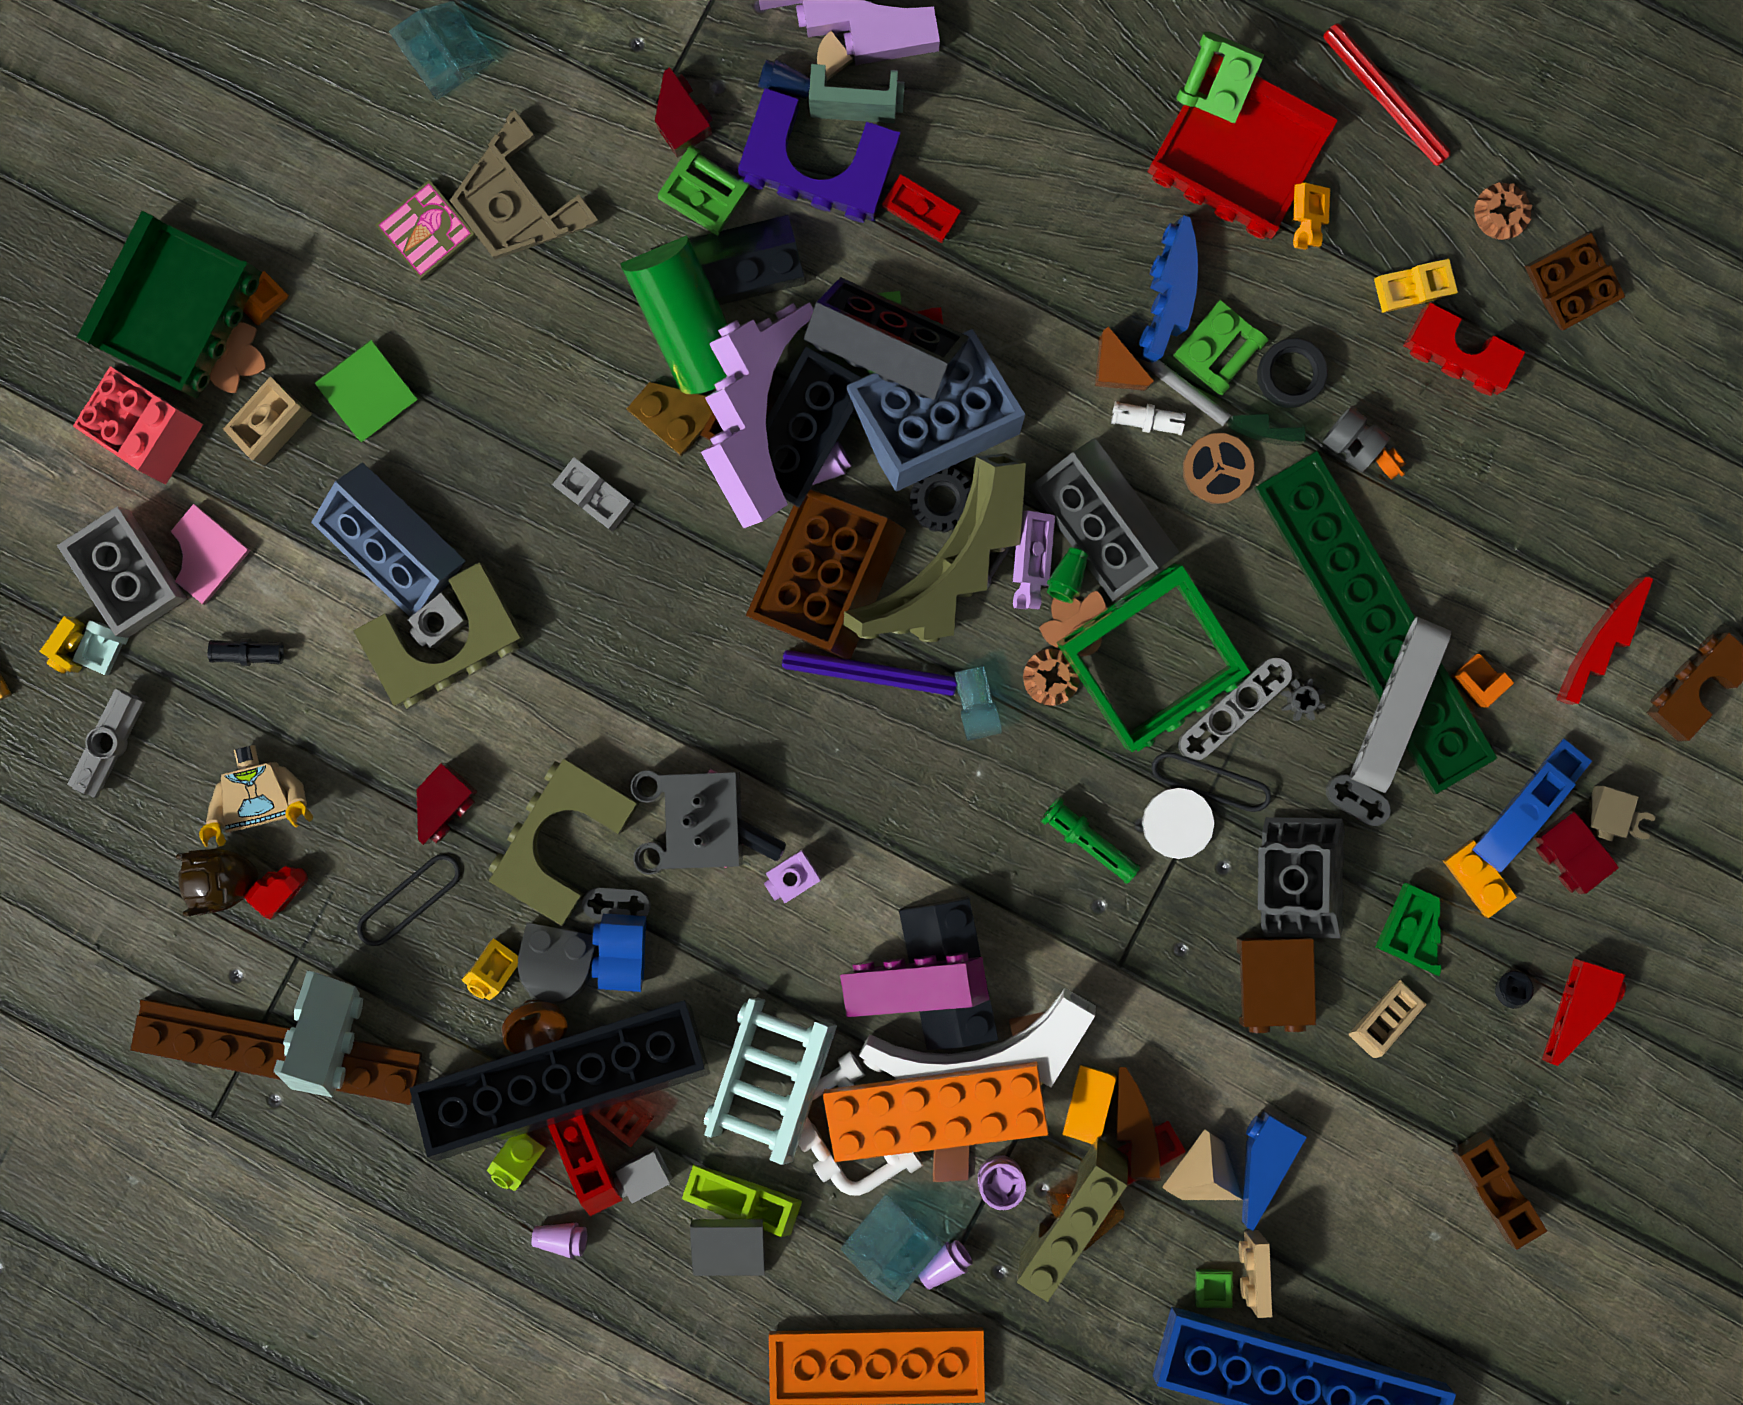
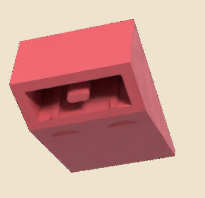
M111 366L73 425L80 432L138 471L165 485L203 426L202 423Z

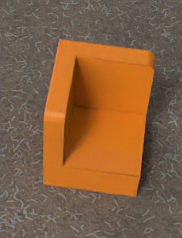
M1480 654L1473 655L1451 676L1479 708L1489 707L1514 684L1505 672L1497 673Z

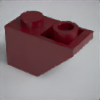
M669 67L663 73L654 121L658 131L678 158L686 152L690 145L696 146L712 135L709 123L713 119L702 103L695 105L689 96L693 90L682 73L676 76Z
M440 763L416 789L418 841L423 845L429 844L432 840L436 844L440 842L451 830L447 824L456 815L460 818L463 817L476 803L472 797L478 791L448 763Z

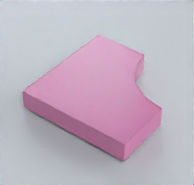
M195 504L190 507L171 530V533L179 541L183 554L182 569L175 582L201 604L206 605L251 550Z

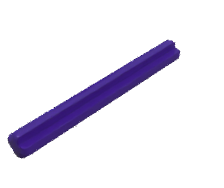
M786 650L783 653L782 667L787 670L949 696L954 695L956 692L957 678L952 676Z

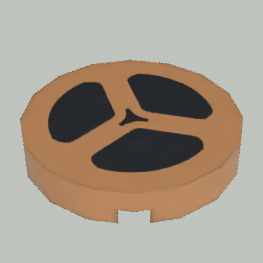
M1211 433L1198 439L1188 450L1183 461V478L1188 489L1199 499L1210 504H1226L1239 498L1250 487L1254 476V459L1249 448L1239 438L1226 433Z

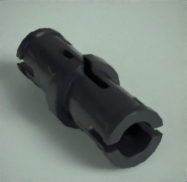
M242 638L241 641L210 640L207 655L210 663L234 662L240 663L241 666H250L251 663L282 664L284 660V645H282L283 642L281 641L258 642L252 641L251 638Z

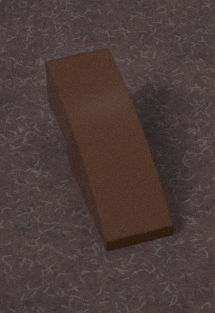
M1119 1067L1117 1140L1119 1143H1132V1180L1161 1181L1160 1152L1149 1109L1126 1067Z

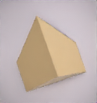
M1205 1129L1163 1185L1166 1191L1181 1200H1243L1225 1143Z

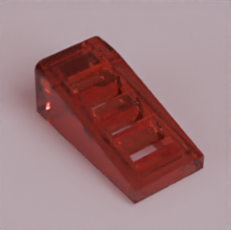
M633 1099L613 1105L607 1114H604L601 1109L589 1113L629 1147L633 1146L654 1118L651 1113ZM624 1105L628 1110L620 1121L616 1123L612 1118ZM635 1114L639 1120L628 1132L624 1129V1126Z

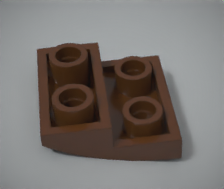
M1585 233L1524 266L1543 304L1562 331L1625 298L1612 265L1605 264L1592 233Z

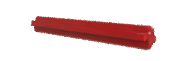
M1339 23L1331 26L1325 32L1324 40L1429 160L1436 166L1443 163L1451 155V150Z

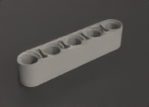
M1416 617L1413 620L1350 774L1351 780L1383 793L1388 790L1449 643L1451 630L1420 617Z

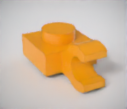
M1309 183L1295 185L1293 220L1301 222V225L1294 234V248L1306 250L1308 245L1321 247L1323 241L1321 225L1329 224L1330 188Z

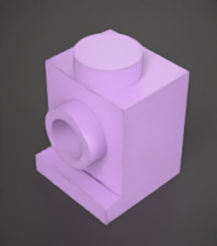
M802 849L766 872L769 880L764 882V885L775 901L782 898L783 902L787 903L820 882L821 877ZM788 872H792L797 876V882L792 886L785 884L783 880L784 875Z

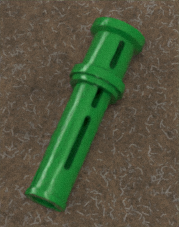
M1058 797L1046 810L1040 822L1044 825L1050 824L1064 836L1066 843L1078 844L1098 862L1122 879L1125 884H1128L1138 873L1141 866L1133 862L1113 844L1089 827L1087 817L1084 815L1078 816L1063 804V798Z

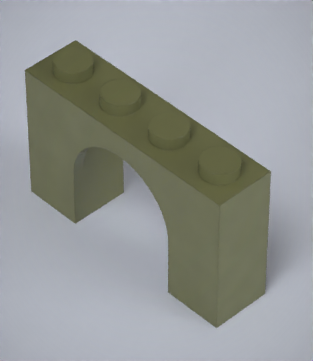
M479 562L448 579L466 612L469 622L467 641L462 650L452 659L437 664H430L420 660L409 649L392 615L384 613L353 630L393 706L401 707L404 705L406 709L412 708L426 700L423 694L436 688L437 692H441L457 683L454 677L466 671L469 675H473L488 666L486 660L499 654L500 658H504L520 649L518 643L525 639L484 564Z
M564 758L561 763L555 761L544 778L549 783L543 793L536 792L526 807L530 814L524 824L517 822L507 838L511 845L505 855L499 852L488 870L493 873L489 879L490 883L561 926L567 923L585 893L552 874L542 863L537 845L542 826L554 814L564 810H574L588 815L615 833L620 834L640 803L568 758Z
M1097 1137L1078 1165L1076 1185L1051 1228H1048L1039 1223L1022 1248L1017 1276L1018 1284L1046 1302L1049 1301L1127 1187V1155Z

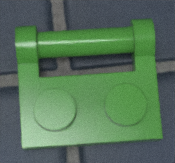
M1203 32L1199 42L1201 45L1199 54L1185 87L1180 88L1176 99L1186 106L1197 107L1235 123L1264 58V54L1215 33ZM1220 52L1225 54L1209 94L1205 95L1198 92L1214 53Z
M690 145L659 191L658 199L718 236L739 203L748 193L750 184L743 182L744 177L739 179L700 155L701 150ZM694 167L732 192L727 197L688 173V171Z
M1220 300L1176 351L1173 357L1216 393L1224 395L1230 388L1228 383L1257 349L1262 350L1269 340L1262 332L1253 328ZM1239 333L1246 341L1218 374H1214L1209 367Z

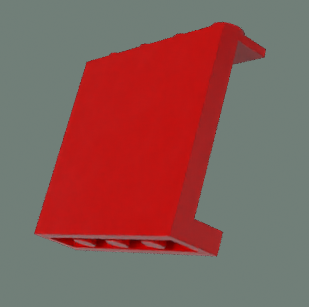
M1214 53L1198 92L1205 95L1209 94L1224 59L1223 57ZM1255 76L1235 123L1197 107L1183 105L1147 172L1153 175L1152 180L1165 188L1173 186L1183 191V196L1188 201L1196 205L1205 203L1216 209L1214 213L1221 219L1228 222L1236 220L1247 226L1246 231L1259 239H1264L1265 237L1272 239L1294 200L1295 185L1303 183L1338 120L1266 80Z

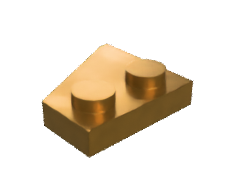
M649 382L626 408L680 456L698 438L713 413L705 399L707 396L685 394L680 389Z

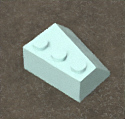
M307 971L294 1008V1020L298 1021L296 1028L291 1027L290 1030H287L283 1041L285 1045V1061L277 1060L273 1071L290 1089L334 1098L335 1090L342 1088L346 1069L341 1067L344 1054H350L352 1050L354 1033L350 1031L353 1019H359L363 1006V998L359 997L360 993L355 986L316 972Z

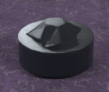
M1509 971L1496 982L1495 994L1504 1006L1517 1009L1523 1007L1532 999L1534 987L1529 977L1524 973Z

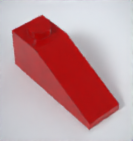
M1574 958L1542 1060L1559 1066L1614 1010L1616 1002L1619 1003L1625 993L1626 983L1623 982L1625 974Z
M580 1115L549 1125L548 1128L579 1203L585 1211L592 1216L622 1201L611 1171L585 1116Z

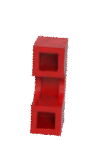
M1432 303L1422 308L1403 345L1411 350L1409 354L1412 357L1425 363H1429L1431 360L1442 366L1441 371L1455 379L1463 377L1473 382L1472 387L1485 395L1492 396L1493 393L1498 395L1507 389L1525 354L1524 351L1496 336H1492L1484 342L1478 354H1467L1460 350L1455 341V333L1462 319Z

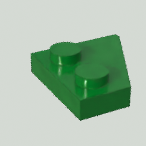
M1404 882L1375 948L1440 976L1441 965L1438 964L1437 943H1441V929L1438 926L1440 898Z

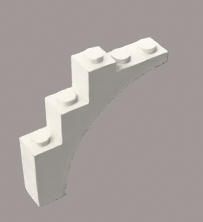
M1064 988L1050 1008L1028 1028L995 1045L976 1051L954 1054L923 1053L892 1045L869 1034L862 1046L859 1057L864 1059V1063L869 1068L877 1072L885 1071L894 1076L895 1080L1037 1062L1041 1085L1044 1083L1052 1087L1094 1019L1096 1006Z

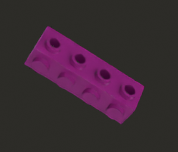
M967 952L947 955L946 960L937 961L936 955L915 958V963L905 964L904 958L883 961L884 966L874 967V961L852 964L853 970L840 974L846 1016L856 1017L956 1009L979 1005L989 1000L983 958H968Z

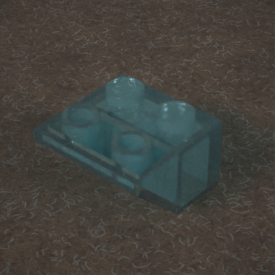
M454 1L419 10L389 30V33L436 101L495 61Z
M886 1193L841 1246L840 1250L868 1281L896 1303L942 1248L941 1239Z

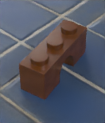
M1730 633L1717 634L1716 636L1711 634L1698 647L1700 654L1692 662L1688 660L1681 665L1674 674L1677 679L1669 688L1663 687L1650 701L1653 706L1646 713L1677 741H1690L1713 715L1703 706L1699 697L1700 687L1705 680L1712 678L1725 689L1738 688L1743 682V645Z
M1479 1132L1451 1149L1508 1244L1518 1250L1547 1232L1530 1201L1522 1195L1508 1173L1510 1168L1491 1137L1483 1132Z

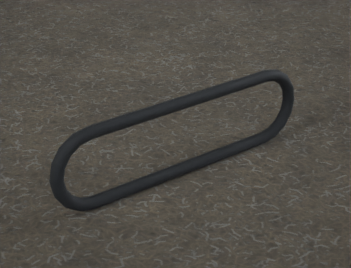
M1161 753L1152 762L1151 769L1157 780L1177 788L1192 790L1198 795L1245 811H1262L1267 808L1271 801L1270 789L1262 782L1177 753ZM1163 758H1175L1258 786L1264 790L1266 799L1260 806H1247L1164 778L1158 773L1157 764Z
M445 854L431 858L361 917L357 925V933L361 941L366 945L380 946L390 940L458 882L461 874L458 862L452 856ZM438 860H447L453 864L455 876L452 881L379 941H371L364 936L362 930L364 922Z

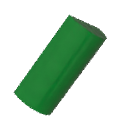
M688 235L622 262L621 268L680 391L685 394H699L715 389L714 384L727 377L709 343L721 337L718 330L728 325Z

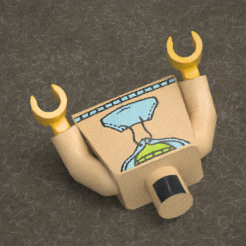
M255 745L235 749L234 753L238 770L221 775V781L215 787L208 808L206 825L200 829L199 837L205 847H208V840L213 836H216L218 845L223 846L226 842L221 831L223 828H225V833L286 818L294 827H298L297 818L302 814L308 822L312 821L313 815L306 807L307 802L303 783L286 767L279 766L277 762L260 765Z

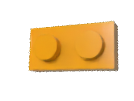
M1470 840L1445 858L1443 862L1484 917L1489 919L1517 897L1498 871L1472 851L1477 843L1475 840Z

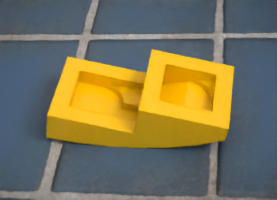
M1449 259L1417 265L1412 269L1380 275L1374 279L1382 313L1423 304L1458 293Z

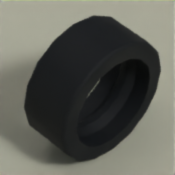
M1287 338L1272 345L1261 358L1257 369L1258 385L1263 395L1273 404L1284 408L1300 407L1311 402L1323 390L1328 377L1327 361L1322 351L1312 342L1301 338ZM1295 352L1303 355L1309 360L1313 368L1311 384L1300 393L1289 394L1283 392L1276 387L1272 379L1271 370L1273 364L1279 356L1285 353Z

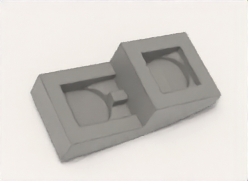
M575 457L572 458L552 484L612 532L634 506L629 499Z

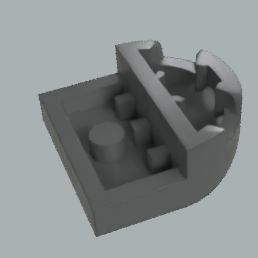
M527 922L518 956V973L520 982L530 997L534 1000L561 1005L575 997L578 993L581 994L589 981V972L596 946L593 945V935Z

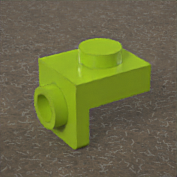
M525 1133L511 1137L494 1158L487 1172L491 1174V1179L498 1186L516 1191L546 1148Z

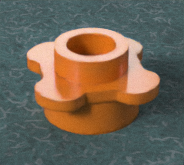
M1384 447L1382 452L1375 458V461L1391 480L1399 474L1403 477L1405 472L1402 467L1406 465L1405 460L1394 447L1389 451Z

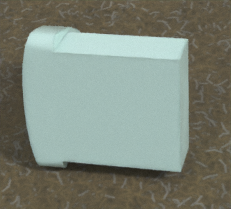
M89 620L84 636L72 661L103 675H109L122 645H126L129 637L115 636L108 625Z

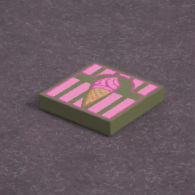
M430 180L375 224L421 281L425 280L476 237L474 232Z

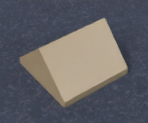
M269 377L223 430L251 460L266 466L312 413L278 382Z

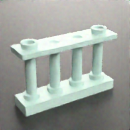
M749 998L748 1003L745 1002L742 1005L738 1014L737 1021L740 1023V1027L715 1103L710 1105L706 1112L704 1125H707L704 1135L710 1138L722 1134L723 1128L769 1145V1149L773 1150L770 1160L784 1165L793 1162L837 1026L820 1021L815 1022L813 1027L810 1026L807 1029L763 1013L762 1009L765 1000ZM759 1026L803 1042V1047H806L802 1061L799 1060L795 1063L752 1047L751 1043L756 1027ZM748 1060L791 1076L792 1081L795 1082L791 1095L788 1094L786 1097L740 1081L745 1061ZM734 1094L779 1110L780 1114L784 1116L780 1129L772 1131L729 1115Z

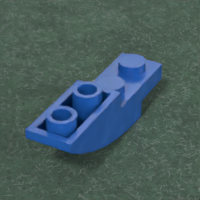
M1185 215L1174 224L1169 223L1161 241V243L1165 244L1162 256L1158 255L1150 270V275L1154 277L1150 289L1160 293L1155 298L1151 308V313L1155 314L1151 327L1147 326L1139 342V345L1143 347L1139 358L1149 363H1154L1163 357L1170 335L1177 337L1188 329L1197 293L1198 253L1191 218Z
M1564 738L1559 741L1520 792L1511 799L1480 838L1472 851L1499 873L1502 872L1562 803L1592 760Z

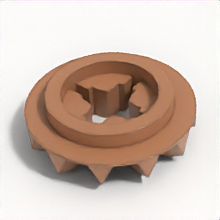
M1498 182L1486 188L1477 198L1474 208L1475 220L1479 228L1486 235L1499 240L1511 239L1522 233L1531 221L1533 205L1530 204L1527 198V192L1520 190L1515 186V183ZM1501 200L1505 202L1506 207L1512 206V208H1516L1508 214L1507 221L1502 214L1490 213L1501 205Z
M1045 649L1034 654L1027 662L1023 673L1026 691L1035 701L1044 705L1053 706L1068 701L1079 687L1080 679L1061 650ZM1056 663H1059L1057 675L1066 681V684L1053 683L1046 692V678L1042 677V674L1037 673V671H1050L1052 667H1055Z

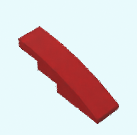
M1647 576L1636 578L1608 607L1586 637L1571 663L1556 698L1557 701L1568 705L1579 704L1589 675H1605L1614 646L1619 648L1630 646L1653 578Z

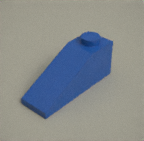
M1263 1111L1260 1117L1255 1116L1246 1131V1135L1249 1137L1246 1141L1242 1222L1252 1231L1257 1226L1307 1138L1302 1132Z

